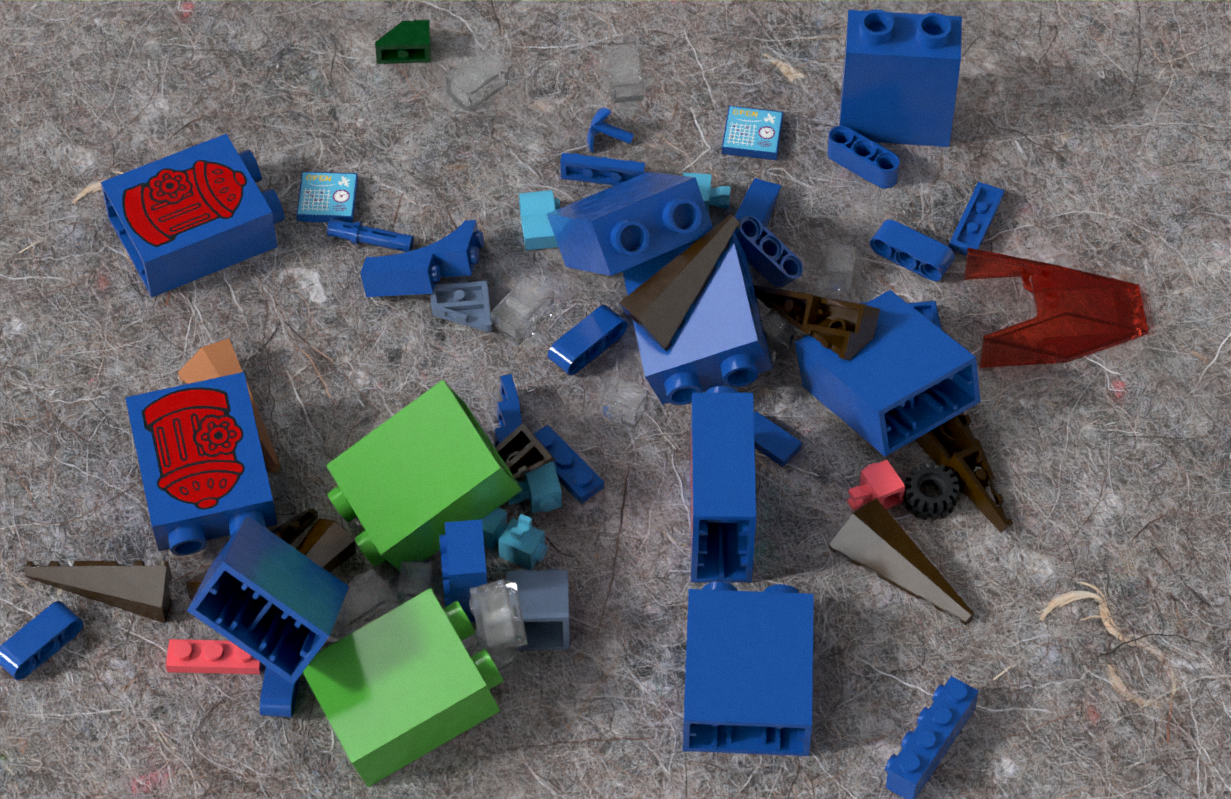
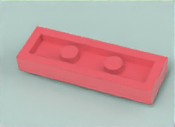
M169 639L166 669L167 672L260 674L261 662L229 640Z

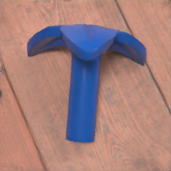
M605 107L598 109L588 130L587 143L589 150L593 153L594 138L598 133L606 134L628 144L631 143L634 136L633 133L603 122L612 113Z

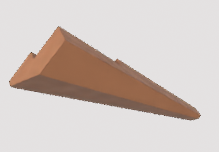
M228 338L201 347L180 369L178 376L182 382L190 384L243 371ZM247 384L264 462L271 473L280 471L279 460Z

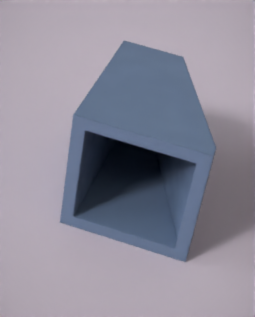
M552 568L545 571H529L519 569L506 572L508 651L570 650L568 570Z

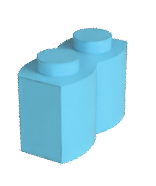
M553 190L519 193V208L525 250L558 247L547 214L560 209L559 198L554 199Z

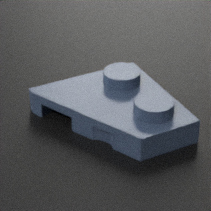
M487 281L435 285L433 294H430L433 316L482 331L492 332Z

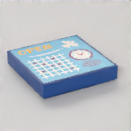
M729 106L721 154L777 160L784 112Z
M302 171L296 213L297 222L329 223V220L332 218L353 223L358 173Z

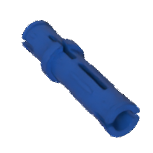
M331 218L327 227V236L350 240L353 244L360 242L409 252L412 250L414 235L364 226L362 222L357 221L349 223Z

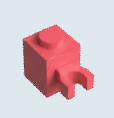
M887 459L879 463H871L861 470L859 486L848 490L851 498L847 499V503L855 511L877 498L887 510L903 503L905 485Z

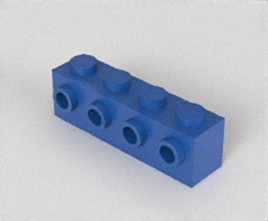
M953 676L949 678L945 686L940 684L932 697L934 702L929 709L927 707L923 708L916 722L918 726L914 732L909 730L901 743L902 750L898 756L893 754L885 766V771L888 772L885 788L905 799H916L975 711L979 690Z

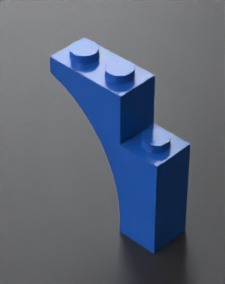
M465 220L461 226L448 236L413 251L388 256L366 257L360 273L366 297L433 294L436 282L440 281V277L471 276L475 264L479 262V250L484 246V235L482 231L478 230L477 221Z

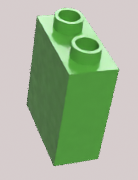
M444 380L437 383L326 465L338 484L337 487L327 493L331 503L347 522L358 517L365 528V531L354 538L364 556L374 567L387 560L404 575L440 550L439 535H446L445 522L481 520L522 490L466 402Z
M431 588L321 650L303 671L351 763L368 787L501 711L490 692V689L504 682L501 674L486 648L471 657L469 656L461 641L476 633L458 600L442 609Z

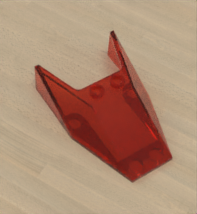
M968 248L964 271L965 280L1021 277L1024 288L1033 293L1037 312L1035 318L984 335L979 359L980 368L1067 363L1148 334L1149 330L1139 284L973 248Z

